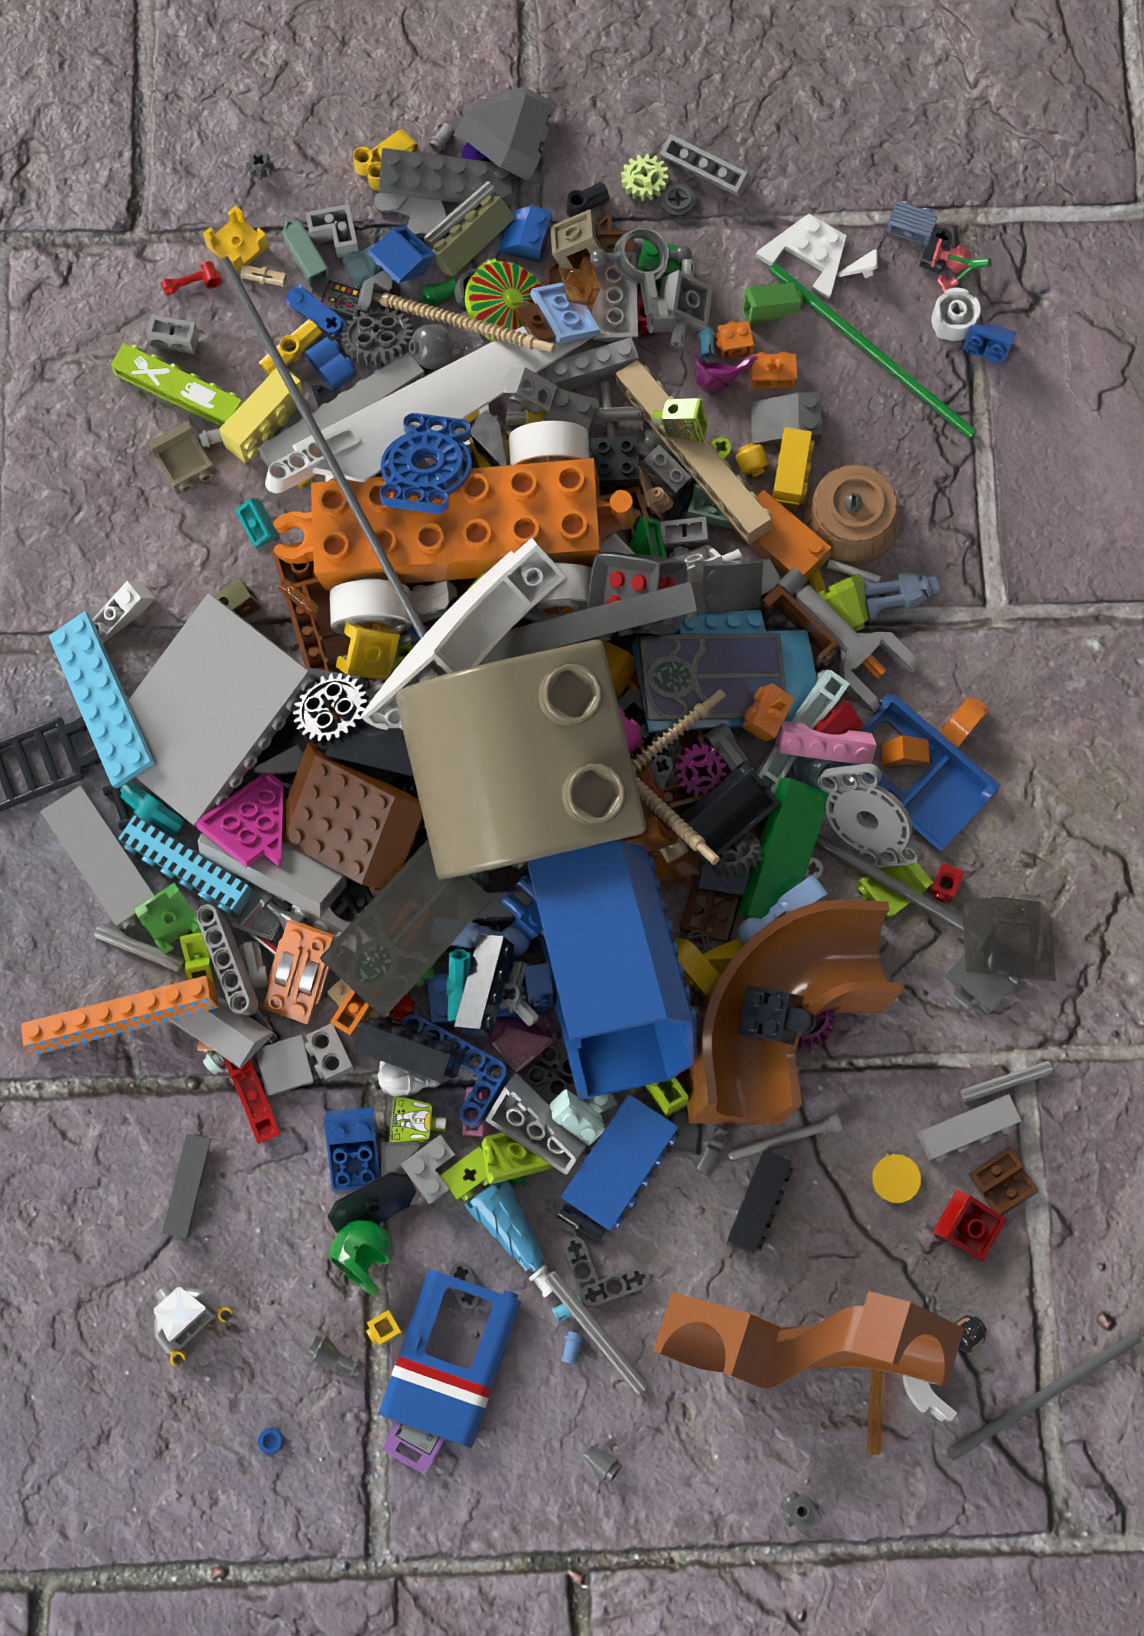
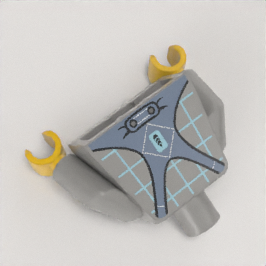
M166 1286L161 1288L156 1294L161 1303L154 1308L156 1316L154 1321L155 1338L164 1351L171 1354L170 1362L173 1366L177 1367L179 1364L174 1359L175 1355H181L183 1360L186 1361L187 1355L180 1349L215 1317L213 1312L218 1314V1319L223 1323L227 1322L221 1318V1312L227 1310L231 1315L233 1313L229 1308H222L220 1302L207 1291L189 1288L185 1291L181 1287H177L172 1292Z

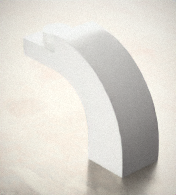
M902 1375L906 1392L919 1411L926 1412L931 1407L932 1410L930 1412L940 1421L944 1419L947 1421L953 1420L957 1412L932 1391L928 1382Z

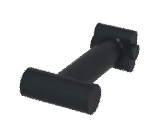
M112 785L102 788L105 796L112 794L120 817L118 827L123 831L132 817H129L125 802L120 797L122 786L119 788H115Z

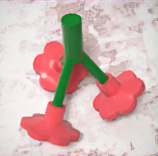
M939 238L931 267H934L937 260L943 259L946 260V266L951 268L953 273H960L958 276H953L950 280L944 275L939 276L938 283L945 292L948 289L955 288L960 283V280L971 270L991 267L992 260L991 258L970 260L971 252L967 251L963 245H958L956 249L951 248L949 251L942 250V239Z

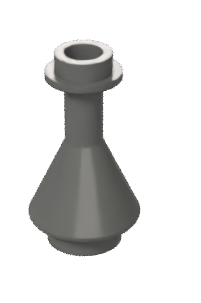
M267 893L259 902L262 910L268 908L279 918L284 931L289 919L308 925L306 923L307 918L285 911L274 902V894L270 895Z
M324 1335L323 1338L316 1336L307 1353L312 1356L311 1362L337 1363L350 1370V1377L352 1375L357 1377L364 1365L360 1358L355 1362L340 1354L327 1335Z

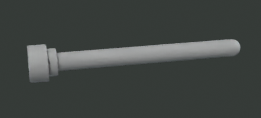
M837 1112L829 1114L827 1118L823 1119V1122L731 1150L728 1153V1158L730 1160L739 1159L827 1131V1133L832 1132L833 1134L841 1132L843 1129Z

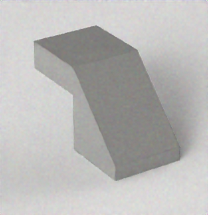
M385 270L365 280L360 290L357 310L366 312L371 303L373 291L381 294L389 293L393 279L390 278Z

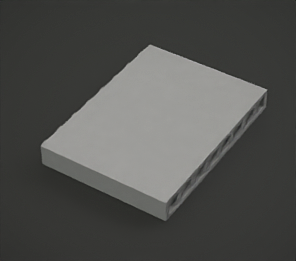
M208 593L128 700L155 764L135 777L191 824L197 826L196 821L227 800L232 791L242 783L243 776L256 764L258 756L270 745L275 733L285 725L290 713L297 709L295 703L300 702L299 695L306 693V687L310 689L313 687L312 681H315L317 676L224 603Z

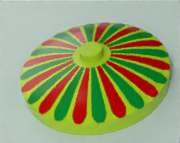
M503 261L488 263L475 272L466 286L465 305L467 313L472 319L476 318L478 321L482 320L483 322H488V324L493 323L494 325H499V327L503 326L505 329L516 330L523 326L516 314L517 307L535 304L530 295L532 288L542 287V285L530 272L521 266ZM484 335V337H486L488 340L492 342L497 340V338L493 339L492 337H487L486 335Z

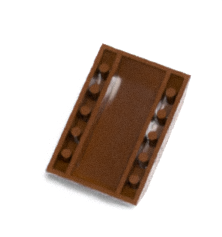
M308 742L283 810V842L361 885L383 890L401 871L408 860L423 821L419 799L347 761L325 756L326 750ZM399 881L390 889L391 892L396 891Z

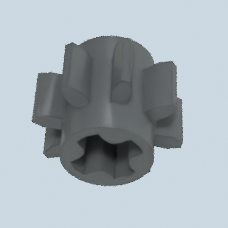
M258 150L253 155L249 154L251 162H247L246 167L247 170H250L251 177L256 176L262 180L267 176H271L270 169L274 168V163L270 160L269 153L263 154Z

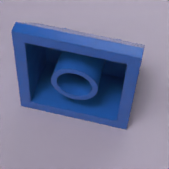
M534 206L511 211L515 219L505 227L498 252L541 263L551 231L552 211Z

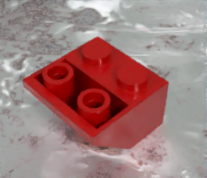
M845 699L841 705L836 703L828 712L829 716L826 720L821 719L814 726L813 730L825 734L841 735L847 733L848 730L860 731L864 724L851 704ZM826 760L829 764L833 762L832 760Z

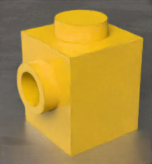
M390 1310L367 1322L370 1329L366 1330L373 1344L378 1342L382 1346L403 1333Z

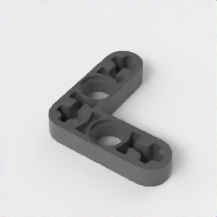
M571 1237L565 1242L564 1252L581 1300L586 1306H599L642 1290L648 1285L650 1280L649 1273L642 1267H634L598 1280L585 1242L580 1237ZM573 1241L577 1245H582V1248L579 1249L580 1257L582 1258L586 1255L587 1260L578 1261L574 1265L571 1260H576L574 1252L568 1251ZM587 1265L591 1270L590 1276L586 1279L579 1278L576 1274L578 1266ZM637 1271L640 1275H645L642 1285L634 1282L629 1284L632 1289L626 1290V1282L622 1276L627 1275V1280L634 1278V1272ZM610 1281H620L622 1291L618 1294H612L608 1290ZM604 1284V1291L609 1298L603 1299V1294L596 1297V1302L594 1303L590 1299H585L588 1289L592 1288L593 1292L601 1290L598 1285Z

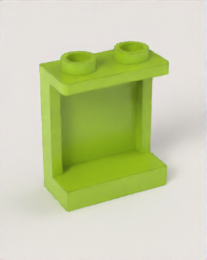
M917 862L911 865L877 868L920 894L927 891L934 883ZM867 876L861 878L857 883V892L864 900L889 902L890 911L885 917L886 922L911 903Z

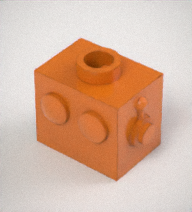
M731 321L725 325L718 326L716 346L720 350L722 360L753 354L755 338L751 333L749 321Z

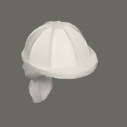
M380 1061L379 1085L384 1093L391 1096H412L422 1088H436L442 1084Z

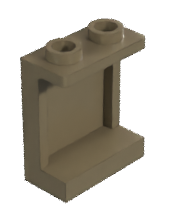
M188 421L147 442L153 456L177 495L181 492L186 493L190 491L194 485L206 482L216 474L213 463L209 460L195 437Z

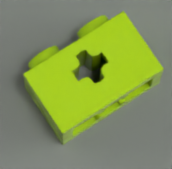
M480 1146L440 1175L458 1202L462 1199L466 1202L476 1194L475 1189L483 1184L484 1187L489 1185L484 1154ZM467 1171L471 1173L476 1171L474 1175L475 1181L472 1182L470 1179L465 1181V1173Z

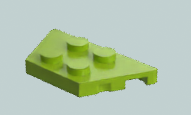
M503 1132L485 1136L482 1141L489 1184L555 1168Z

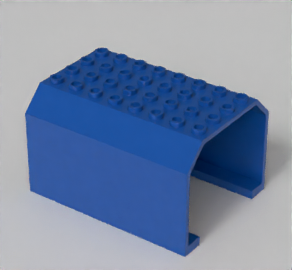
M618 840L527 861L544 936L539 933L545 962L546 964L549 963L553 995L578 1100L671 1080L694 1065V1055H697L696 1015L694 1008L690 1007L689 1001L691 998L688 986L684 985L683 978L685 977L682 964L678 963V949L676 942L672 940L671 934L673 932L670 920L666 918L665 900L660 896L661 887L658 876L655 877L653 856L647 855L646 847Z

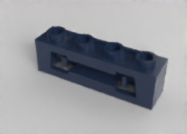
M549 963L525 966L528 1004L538 1015L549 1014V1010H553V989Z

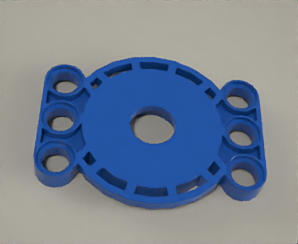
M420 413L408 414L403 419L406 434L394 440L386 448L381 459L382 477L386 483L380 489L381 502L384 506L434 514L444 513L449 508L448 496L460 489L471 473V456L464 443L471 437L470 424L468 421L458 418ZM412 422L420 423L418 427L412 428L408 426ZM435 425H440L443 427L441 430L438 431L431 429ZM458 428H463L466 430L464 433L461 434L454 432ZM423 458H431L437 462V465L430 469L415 467L416 462ZM463 466H467V468H466V470H465V472H464V474H463V473H462V471H463ZM385 471H390V478L387 477ZM390 492L397 494L394 498L385 497ZM413 495L421 497L418 501L408 500ZM434 499L444 500V502L439 505L432 503Z

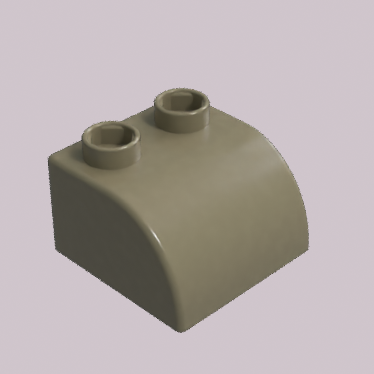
M600 640L582 642L455 671L413 684L396 693V703L437 876L440 879H449L640 835L645 832L646 822L605 647Z

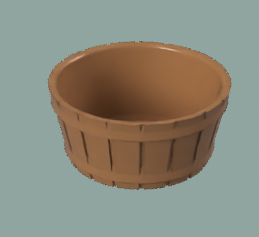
M843 466L828 473L811 490L802 510V523L831 546L830 559L849 566L864 565L883 556L892 547L899 531L900 511L894 488L883 475L865 466ZM850 493L859 494L863 500L861 509L856 513L847 512L843 506L845 497ZM852 498L851 506H855L856 499Z

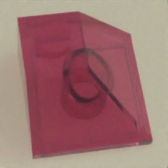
M499 1017L496 1020L492 1036L485 1037L494 1051L516 1073L554 1042L536 1023L528 1026L520 1017Z

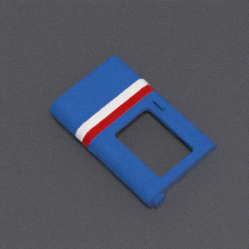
M428 1269L378 1415L472 1448L522 1302L517 1299L519 1295L504 1290V1293L501 1294ZM450 1287L484 1298L493 1304L473 1365L469 1369L426 1354V1347L446 1290Z

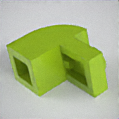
M202 932L180 936L186 961L185 971L187 979L191 980L207 975L215 984L213 962Z

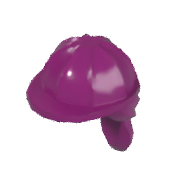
M695 355L693 359L697 364L695 369L696 382L706 392H718L727 388L729 383L734 381L744 371L750 369L754 361L758 360V357L755 355L747 356L737 366H730L720 362L708 363Z

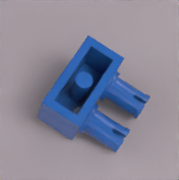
M525 874L515 886L530 899V904L526 906L512 891L500 902L516 916L515 921L510 926L519 930L530 941L543 928L532 882Z

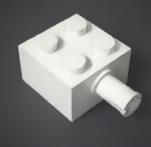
M709 544L670 558L687 564V583L694 582L695 561H743L739 549L721 556Z

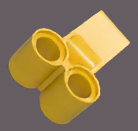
M400 129L372 150L367 147L357 148L353 153L354 169L361 176L368 175L370 188L379 191L380 177L374 176H380L382 148L417 152L419 145L404 129Z

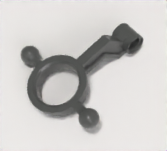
M640 227L623 234L617 241L613 253H606L603 249H595L591 253L590 261L594 266L602 267L607 262H614L622 276L633 283L640 284L645 314L648 316L647 326L650 333L674 331L676 325L675 314L673 311L667 310L666 300L658 297L655 281L665 272L668 260L676 259L677 262L682 264L683 260L691 259L692 252L689 247L682 245L677 247L676 250H669L666 241L659 233L649 228ZM635 238L651 242L659 253L660 262L658 268L645 272L633 267L625 255L626 243Z

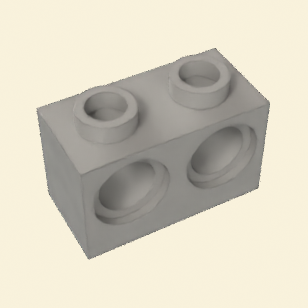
M151 315L146 336L151 347L194 355L199 332L195 322Z
M510 367L502 393L509 396L511 402L523 404L526 406L527 411L539 414V411L549 412L557 386L526 367Z
M660 445L639 465L647 476L658 487H661L670 498L691 478Z
M706 517L660 522L665 551L674 550L678 546L693 548L706 544L710 545L709 523Z
M328 1024L305 1035L308 1040L305 1043V1047L310 1057L315 1055L318 1064L314 1066L320 1079L325 1077L327 1082H330L354 1070L332 1024ZM320 1038H328L329 1044L326 1048L320 1049L317 1047V1041ZM331 1059L339 1060V1066L335 1070L327 1069V1063Z

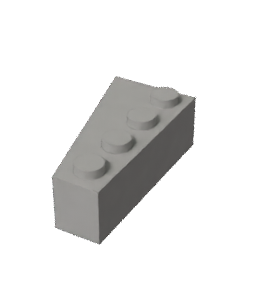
M517 1073L504 1087L485 1121L565 1175L569 1173L587 1145L566 1130L563 1125L558 1124L552 1119L550 1106Z

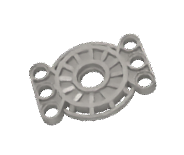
M874 764L826 769L819 777L818 785L823 791L830 793L826 803L828 820L834 831L847 844L861 851L858 858L876 868L915 864L922 854V849L919 844L910 840L912 822L903 804L892 793L877 785L882 778L881 770ZM865 772L872 774L875 779L868 778ZM845 775L851 776L855 782L849 781ZM825 777L832 779L835 785L827 782ZM868 811L878 819L879 824H872L866 821L860 812ZM905 849L911 850L915 856L909 855ZM885 851L891 852L895 858L888 856ZM865 853H869L872 856H874L875 860L870 859Z

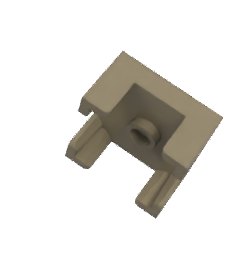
M591 209L550 226L552 255L563 273L573 270V266L567 256L587 248L590 255L595 249H603L596 237V233L599 236L602 235V228Z

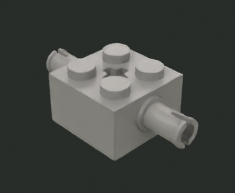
M691 259L682 261L681 271L678 270L662 277L659 298L666 300L667 310L673 311L675 314L676 325L672 332L670 345H674L677 348L684 347L686 333L691 335L706 329L708 326L713 287L694 278L696 262Z

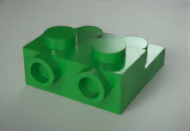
M644 239L637 269L648 272L658 268L660 257L656 247ZM667 244L669 250H676L679 247L678 245ZM676 259L668 260L665 272L655 281L656 287H661L662 277L678 270L681 271L682 264L677 262Z

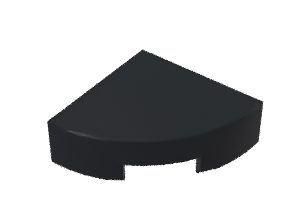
M322 385L311 386L318 408L324 403L331 402L338 396L335 391Z

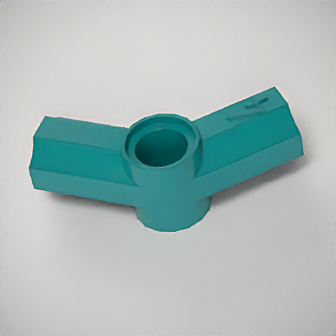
M131 781L122 786L120 797L135 809L134 813L148 823H154L172 836L178 832L185 821L182 816L166 807L162 800L145 791L136 782Z
M455 949V951L449 953L447 1018L450 1023L456 1022L471 964L470 953L464 949Z

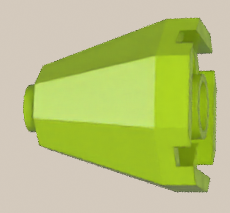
M860 573L828 587L829 590H826V592L823 590L818 593L855 632L865 628L864 623L868 621L864 581Z

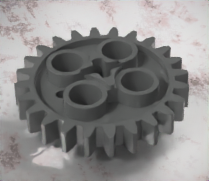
M380 307L377 308L376 312H373L370 308L367 314L361 311L360 317L353 315V321L347 320V326L342 327L341 342L343 349H345V354H350V359L357 358L358 363L365 360L366 365L371 361H374L375 365L379 361L386 364L387 359L394 362L395 356L403 357L402 351H409V342L414 334L410 319L405 318L404 313L398 315L397 310L390 313L389 308L383 312Z

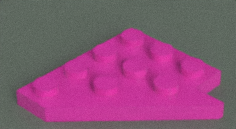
M261 774L196 821L197 828L246 868L264 855L277 866H280L282 858L284 783L273 774Z

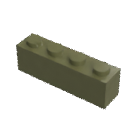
M487 196L480 202L481 205L476 210L466 214L465 220L461 224L450 229V234L445 239L435 243L432 251L436 256L433 260L443 274L454 276L515 219L502 197Z

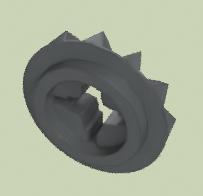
M670 184L666 187V191H662L660 203L663 210H666L669 215L674 214L678 217L682 214L688 215L689 211L694 208L695 194L685 184ZM676 194H678L679 199L682 200L679 206H677L676 202L674 201Z

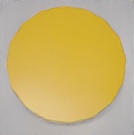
M891 1154L883 1157L875 1165L872 1172V1184L876 1194L882 1200L894 1204L904 1203L917 1194L921 1185V1174L918 1166L910 1158L904 1155Z

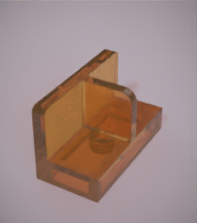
M584 257L578 270L562 268L560 273L567 302L593 306L600 287L595 267L591 263L590 257Z

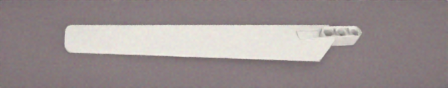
M584 294L581 297L592 315V294ZM524 326L515 330L516 332L520 331L527 334ZM593 337L558 344L555 339V342H550L556 345L554 353L536 348L530 350L524 346L520 347V345L510 344L508 341L504 342L497 339L321 430L345 478L365 482L381 472V459L386 448L394 440L406 434L403 425V419L406 415L420 413L465 419L503 395L502 391L510 367H526L534 373H538ZM412 422L408 426L414 428L418 427L420 423ZM435 425L431 429L438 431L441 430L443 427L440 425ZM311 435L294 444V452L273 462L269 466L265 486L270 492L282 493L315 474L334 476Z

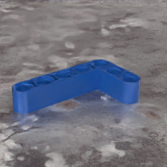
M416 1014L407 1015L402 1023L410 1025L415 1022L420 1023L418 1032L428 1031L440 1034V1040H454L459 1043V1046L465 1048L460 1067L479 1078L461 1107L460 1117L467 1127L472 1129L480 1127L509 1079V1072L505 1064ZM474 1057H481L482 1062L479 1066L473 1067L470 1065ZM494 1069H503V1073L499 1078L491 1077ZM482 1090H490L491 1093L487 1099H479V1093ZM471 1110L478 1111V1116L475 1120L468 1121L466 1119L468 1112Z

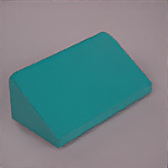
M250 498L235 510L254 549L279 538V534L261 500Z

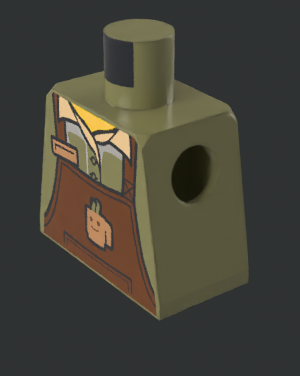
M240 578L214 595L215 598L243 619L263 608L253 590Z

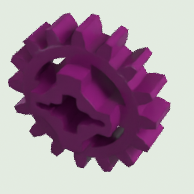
M693 744V750L690 751L688 748H684L686 754L684 756L678 754L677 757L681 762L674 763V766L679 769V771L674 773V776L681 778L677 784L679 786L685 785L684 791L687 793L692 790V794L698 796L700 791L703 795H706L708 789H713L716 783L719 784L721 782L719 780L720 776H726V773L721 771V768L726 767V763L719 762L723 756L720 753L715 754L717 749L714 747L708 750V745L702 744L701 748ZM700 755L699 758L692 759L694 756ZM693 765L702 767L707 774L698 772ZM686 766L688 767V773H689V774L687 775V777H686ZM709 780L708 782L699 785L701 782Z

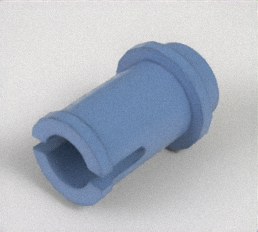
M568 1331V1336H565L567 1340L561 1361L577 1365L581 1342L584 1343V1340H582L583 1334Z

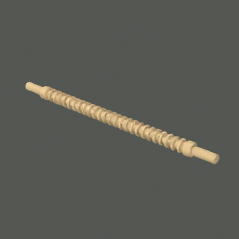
M372 292L371 300L380 302L385 307L395 308L402 312L406 311V313L416 314L423 318L427 317L429 320L432 319L439 323L443 322L444 324H449V326L454 325L456 328L459 327L466 331L470 330L471 332H476V334L481 333V335H486L493 339L497 338L504 342L508 341L510 344L514 343V345L524 346L530 350L536 348L550 353H554L556 350L555 344L538 340L534 335H527L520 331L516 332L509 328L505 329L503 326L499 327V325H494L493 323L488 324L486 321H478L476 318L472 319L465 315L461 316V314L451 313L448 310H440L438 307L434 308V306H429L428 304L424 305L417 301L413 302V300L403 299L387 292L383 294Z
M719 689L702 704L698 703L694 706V711L690 710L688 716L684 715V719H679L678 724L674 723L672 729L668 728V733L663 732V737H657V742L652 741V746L647 745L646 751L641 750V755L636 754L637 758L635 760L631 759L634 774L636 775V770L641 771L642 765L647 766V761L652 762L651 758L653 756L657 757L658 752L662 753L663 748L667 749L669 743L673 744V739L678 740V735L683 736L684 730L689 731V726L694 727V722H699L700 717L705 718L709 714L708 711L726 697L725 693Z
M635 775L641 801L650 807L660 819H663V822L667 823L668 827H672V830L676 831V834L685 840L686 844H689L694 851H699L710 863L716 864L720 857L705 844L704 838L697 835V832L693 831L692 827H688V824L684 823V820L678 814H675L674 810L666 806V803L662 802V799L658 798L657 794H653V791L649 790V787L645 786V783L641 782L640 778H636Z

